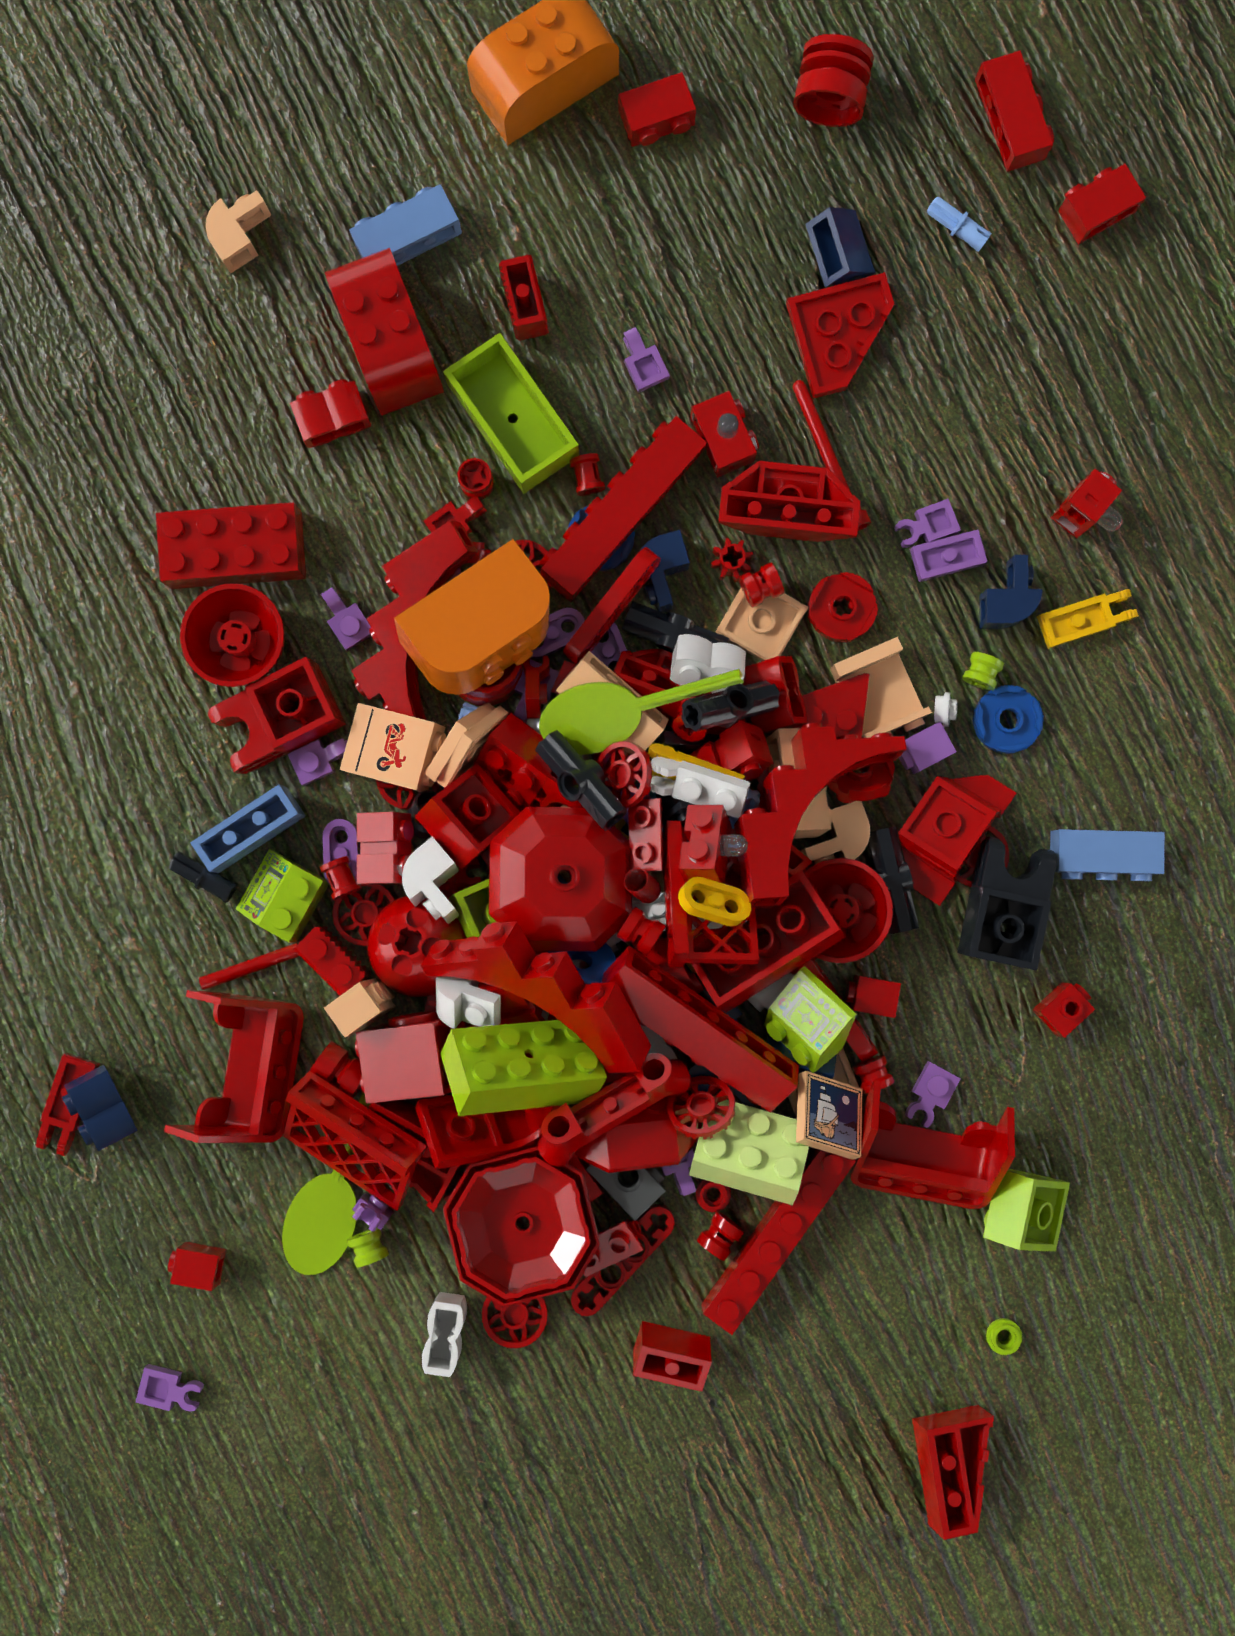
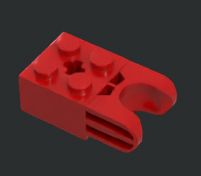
M307 656L244 687L245 690L212 706L208 710V717L211 723L228 727L239 722H245L248 726L249 739L247 743L230 757L231 768L236 774H247L346 725L319 665ZM300 701L298 709L295 712H293V710L296 708L295 702Z
M510 713L489 735L473 766L478 763L520 812L525 807H561L564 804L570 808H584L578 800L571 802L562 796L557 785V775L535 751L539 742L544 740L542 735Z

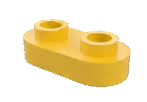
M704 877L689 879L679 890L678 899L681 907L688 914L726 926H737L751 912V903H749V897L744 891ZM692 895L698 899L699 903L693 899ZM725 905L731 909L732 913L726 910Z

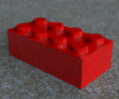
M294 502L156 513L160 582L170 589L306 579L302 512Z
M803 870L788 878L789 897L781 905L755 907L759 948L758 964L691 963L717 1008L725 1013L846 937ZM747 923L743 926V928L746 929V930H747ZM723 925L722 928L711 930L719 938L723 939L732 928ZM703 933L693 939L694 952H710L716 946ZM738 933L726 943L736 953H749L748 942Z

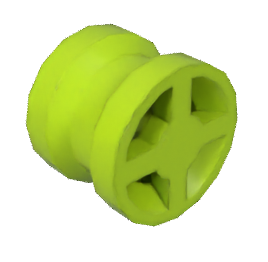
M972 652L970 669L964 672L962 679L975 687L990 691L995 690L997 685L996 675L1002 671L1005 663L994 656L981 652Z
M376 1228L374 1232L366 1230L347 1239L349 1248L354 1249L356 1255L354 1263L357 1268L377 1262L389 1255L387 1247L381 1243L382 1232L380 1229Z

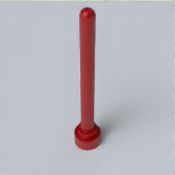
M797 380L793 384V391L824 465L850 491L804 381ZM861 505L858 531L871 524L867 511L862 510Z

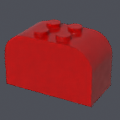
M390 247L324 272L360 368L381 416L443 393L444 389Z

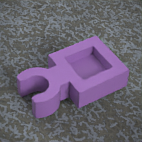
M949 498L916 510L914 515L917 521L904 519L899 521L894 527L895 531L908 529L911 532V538L902 541V548L911 547L921 536H923L925 543L947 538L961 531Z
M927 1061L912 1089V1092L920 1097L918 1101L911 1103L907 1107L905 1116L912 1119L917 1110H924L925 1118L921 1125L928 1128L934 1120V1106L937 1105L945 1109L960 1078Z
M365 1192L352 1210L355 1213L352 1217L355 1220L360 1219L369 1225L368 1229L374 1232L376 1228L381 1230L394 1212L388 1208L389 1205Z
M147 1364L143 1370L135 1403L170 1411L174 1406V1402H178L183 1410L195 1411L199 1407L200 1402L190 1400L188 1391L200 1393L204 1388V1384L197 1380H191L186 1384L180 1383L182 1372Z

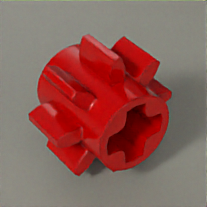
M726 538L723 549L719 547L713 548V554L719 557V559L712 561L710 566L714 569L719 568L721 571L720 580H723L725 576H732L733 580L738 582L741 571L744 573L750 572L751 567L744 562L753 557V552L745 553L743 549L744 540H741L738 544H731L730 539ZM727 554H732L734 559H738L736 566L732 567L730 562H724L726 561Z

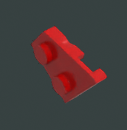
M863 673L802 695L807 714L806 724L821 723L822 727L834 726L836 738L849 734L858 735V738H862L870 674ZM799 725L793 728H801L803 725Z

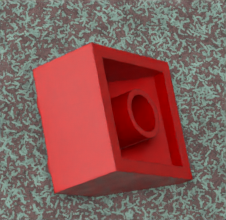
M476 763L432 797L414 817L462 870L490 846V841L520 811L479 764Z

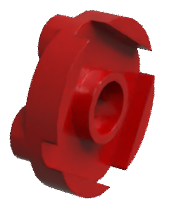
M843 572L827 576L818 582L810 595L808 619L815 630L826 639L835 642H852L864 635L876 619L878 607L873 594L874 591L864 578L854 573ZM843 599L849 601L848 608L852 611L850 614L844 613L840 616L836 613L837 608L833 604L835 601L840 603Z
M894 761L860 768L859 770L865 773L859 774L852 771L828 785L830 790L836 793V798L843 803L868 801L878 797H885L889 794L893 782Z

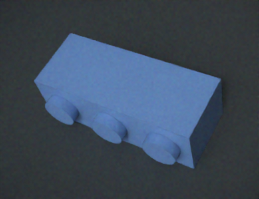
M441 184L435 187H425L418 191L415 197L403 203L395 202L388 206L385 212L373 218L365 217L359 220L355 227L349 229L354 244L362 258L390 247L397 266L462 234L459 219Z
M278 784L190 843L208 871L220 873L306 815L289 789Z
M1066 829L1050 831V850L1054 851L1057 856L1055 872L1061 873V879L1082 880L1083 873H1096V880H1117V874H1130V881H1152V875L1164 874L1165 832Z

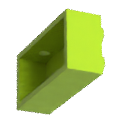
M498 333L443 371L448 387L523 494L569 464L570 459L579 456V444L501 333ZM512 415L518 418L515 423H510L508 419Z
M559 1020L451 1029L440 1053L458 1116L558 1106L565 1103L576 1104L600 1091L607 1079L603 1065L595 1053L576 1033ZM525 1053L531 1054L533 1058L526 1057Z

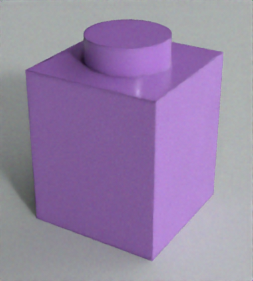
M938 722L905 739L907 749L899 759L906 770L911 768L913 774L957 751L941 722Z

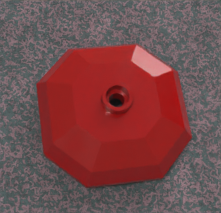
M525 807L490 841L489 915L499 923L517 921L534 951L596 952L623 926L632 912V894L624 886V877L630 870L629 840L615 826L606 831L602 829L585 808ZM560 871H567L569 873L570 881L568 884H562L558 881L557 876Z
M538 1146L481 1162L470 1163L443 1207L460 1281L502 1307L575 1289L601 1244L583 1172L569 1163L559 1167L548 1164L541 1156ZM521 1216L529 1219L530 1226L526 1229H520L516 1224V1220Z

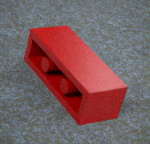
M1021 50L982 62L975 77V82L1006 171L1008 172L1045 160L1053 146L1054 133L1052 127L1049 124L1046 125L1042 113L1043 101L1040 94L1035 93L1030 64L1024 62Z

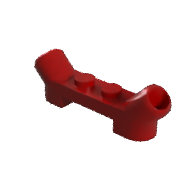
M650 1053L646 1056L639 1072L626 1074L571 1108L565 1103L553 1110L542 1122V1137L538 1141V1149L541 1156L550 1165L564 1166L569 1162L576 1150L667 1096L684 1094L689 1088L691 1081L686 1065L679 1059H668L663 1054Z

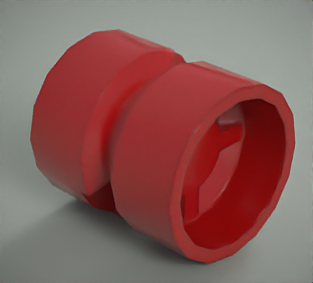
M331 1041L317 1058L310 1071L354 1099L361 1089L360 1079L362 1072L360 1059L357 1057L351 1060L348 1050Z

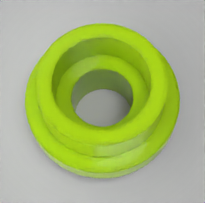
M1000 1318L993 1321L987 1328L986 1340L994 1352L1000 1355H1010L1019 1349L1022 1343V1332L1019 1326L1012 1320ZM1002 1330L1009 1332V1337L1005 1341L998 1340V1334Z

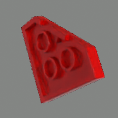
M885 272L787 298V310L813 399L847 389L892 311L894 301Z

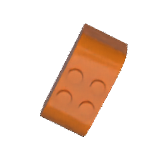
M541 0L488 34L473 49L467 61L471 92L507 145H510L618 76L619 47L587 0Z
M512 539L394 617L399 642L432 686L448 694H466L474 691L484 683L487 685L495 683L503 676V670L514 663L518 666L532 656V651L543 642L548 632L550 594L544 578L514 539Z

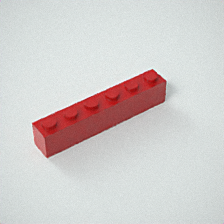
M675 416L669 424L663 421L651 436L655 439L647 449L641 446L629 461L633 465L625 474L619 471L607 485L610 491L605 497L601 499L597 496L586 508L585 513L588 516L579 525L575 521L562 537L566 541L560 548L556 550L552 547L541 559L540 563L543 565L540 572L541 576L570 602L576 598L603 565L627 540L630 534L703 453L707 442L679 417Z
M630 945L604 972L601 983L617 982L640 1025L647 1026L661 1036L668 1045L677 1047L687 1054L694 1063L704 1066L717 1075L722 1082L740 1091L751 1103L760 1105L771 1113L798 1087V1064Z
M812 1148L807 1155L799 1192L793 1205L774 1201L701 1303L703 1314L733 1335L857 1161L856 1159L852 1160Z

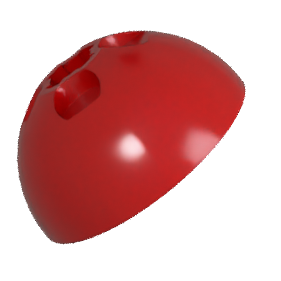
M222 584L200 594L185 612L180 628V644L189 666L203 679L225 687L245 686L265 677L280 659L285 641L283 621L276 606L262 592L243 584ZM245 635H248L246 644H243L245 642Z
M848 858L828 859L809 868L805 874L846 936L815 957L832 963H848L860 960L873 953L887 937L893 919L892 897L881 876L868 865Z
M406 895L389 903L373 921L367 941L369 961L377 977L391 990L409 997L432 996L436 994V977L426 976L421 968V964L428 955L431 946L440 940L465 939L466 936L458 917L449 924L442 916L435 920L423 905L428 900L427 898L415 907Z

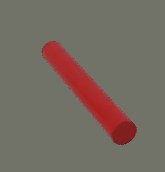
M298 943L199 977L202 990H206L299 957L293 950Z

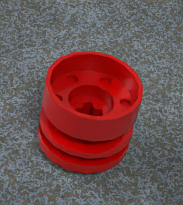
M822 34L812 37L807 41L804 46L800 67L801 76L798 78L793 107L795 111L805 120L829 127H844L855 124L862 119L868 91L866 86L870 80L874 60L871 48L858 39L840 34Z

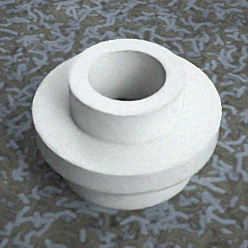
M945 692L944 696H936L934 720L935 723H943V727H949L950 720L957 719V700L951 699L950 692Z

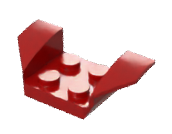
M990 775L954 779L937 776L898 832L904 860L907 862L911 872L913 889L938 906H941L956 884V875L994 819L996 817L1001 818L1017 793Z

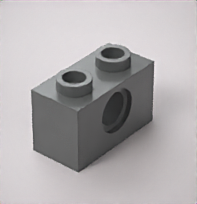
M589 1163L586 1165V1170L635 1221L666 1191L665 1185L662 1183L665 1177L656 1167L638 1169V1178L633 1183H624L618 1177L619 1172L607 1173Z

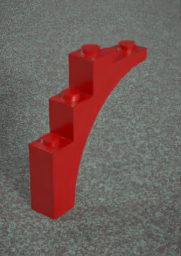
M448 521L382 566L387 574L385 581L393 593L398 594L399 597L366 619L371 626L369 632L378 645L383 646L384 649L352 669L351 672L356 678L354 679V684L360 694L367 697L368 700L383 698L385 710L426 720L419 694L417 665L399 642L394 617L446 584L458 568L478 553L461 522Z
M809 723L803 725L791 740L795 769L792 765L775 767L763 781L767 812L763 808L746 810L734 824L742 888L749 897L751 907L779 906L789 897L788 865L792 841L801 817L811 801L826 786L847 773L873 764L896 761L907 749L905 736L892 737L891 733H878L871 736V738H858V735L849 734L841 736L836 740L835 727H822L821 723Z
M517 921L487 924L482 930L480 937L472 936L465 939L437 941L431 946L428 955L421 964V968L426 976L457 977L475 980L504 989L532 1002L556 1017L576 1033L595 1053L608 1073L639 1072L652 1046L617 982L585 984L567 951L536 954Z

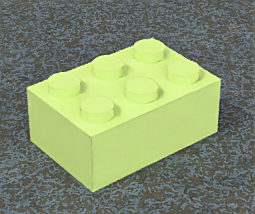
M729 1100L722 1101L717 1105L729 1106ZM735 1102V1116L731 1120V1125L727 1126L728 1129L726 1131L723 1129L713 1134L711 1139L707 1137V1139L703 1140V1137H699L689 1175L793 1205L799 1192L809 1146L796 1142L797 1119ZM710 1121L708 1126L711 1127L717 1124V1122Z

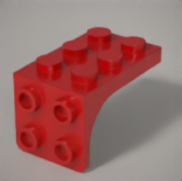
M446 1095L420 1099L415 1109L436 1170L481 1162L538 1146V1141L542 1137L541 1126L544 1118L561 1105L458 1116L453 1096Z

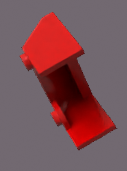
M187 990L186 997L213 1003L215 1022L223 1028L233 1029L222 1097H210L200 1104L196 1113L195 1125H165L164 1132L196 1143H271L279 1140L284 1134L290 1109V1103L286 1099L288 1092L293 1088L304 1020L302 1009L295 1003L233 993Z
M873 1081L862 1107L861 1157L856 1159L857 1161L851 1168L850 1179L852 1183L865 1189L967 1209L986 1207L1015 1158L1014 1108H1006L997 1126L982 1121L975 1122L966 1127L961 1136L896 1123V1111L888 1104L880 1101L881 1082Z

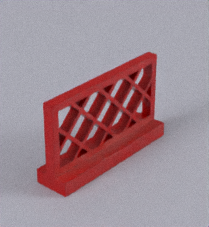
M667 820L662 833L668 968H683L685 963L758 964L759 948L755 907H751L750 915L739 925L730 926L732 930L723 939L719 938L707 927L712 921L705 920L702 922L696 916L688 914L681 907L678 894L685 881L678 868L682 842H687L684 827H681V821ZM732 828L730 839L736 840L735 829ZM728 854L726 872L733 868L740 874L738 854L734 858ZM746 923H747V930L743 928V926H744ZM692 924L697 928L692 931ZM701 932L716 945L710 952H694L693 939ZM738 933L748 942L749 953H736L726 943Z
M309 1071L288 1092L286 1101L291 1106L283 1137L398 1211L404 1203L417 1162L424 1155L427 1146ZM314 1125H320L325 1136H320ZM302 1126L308 1137L296 1130V1127ZM343 1144H349L354 1155H349ZM326 1145H331L336 1155L331 1153ZM372 1163H378L383 1173L378 1174ZM355 1164H360L365 1174L359 1171ZM384 1183H389L395 1194L388 1190Z

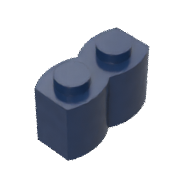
M104 1065L64 1085L68 1094L63 1096L62 1099L70 1115L78 1113L84 1124L77 1128L87 1146L94 1143L97 1150L100 1151L138 1131Z

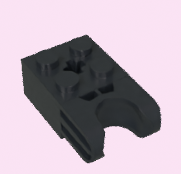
M986 837L981 842L957 953L1037 971L1052 902L1049 899L1057 865V856L1054 851L1049 849H1040L1034 852L1030 857L1025 872L1014 878L1005 867V845L998 838ZM1002 923L1007 925L1006 932L1000 931Z

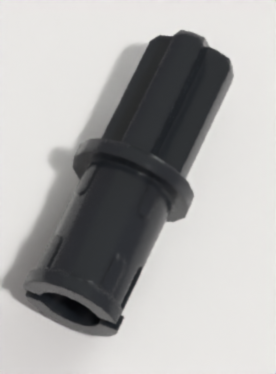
M177 852L170 862V870L194 883L195 889L199 890L202 888L223 900L224 903L232 898L238 887L237 883H233L218 873L209 872L206 866L182 852Z

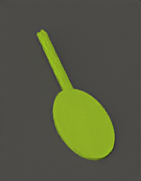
M736 669L638 698L629 689L614 683L591 682L565 690L550 701L540 717V733L543 739H545L548 734L558 730L579 755L603 752L609 745L625 741L631 736L641 720L642 711L743 683V675L740 669Z
M362 1091L359 1103L369 1108L371 1103L366 1104L365 1094ZM343 1144L348 1154L354 1155L349 1144ZM334 1169L332 1173L321 1174L306 1183L294 1197L285 1217L282 1232L284 1254L290 1266L295 1271L304 1275H316L333 1266L347 1249V1239L352 1237L355 1231L357 1220L352 1217L355 1213L352 1209L357 1203L355 1191L350 1182Z

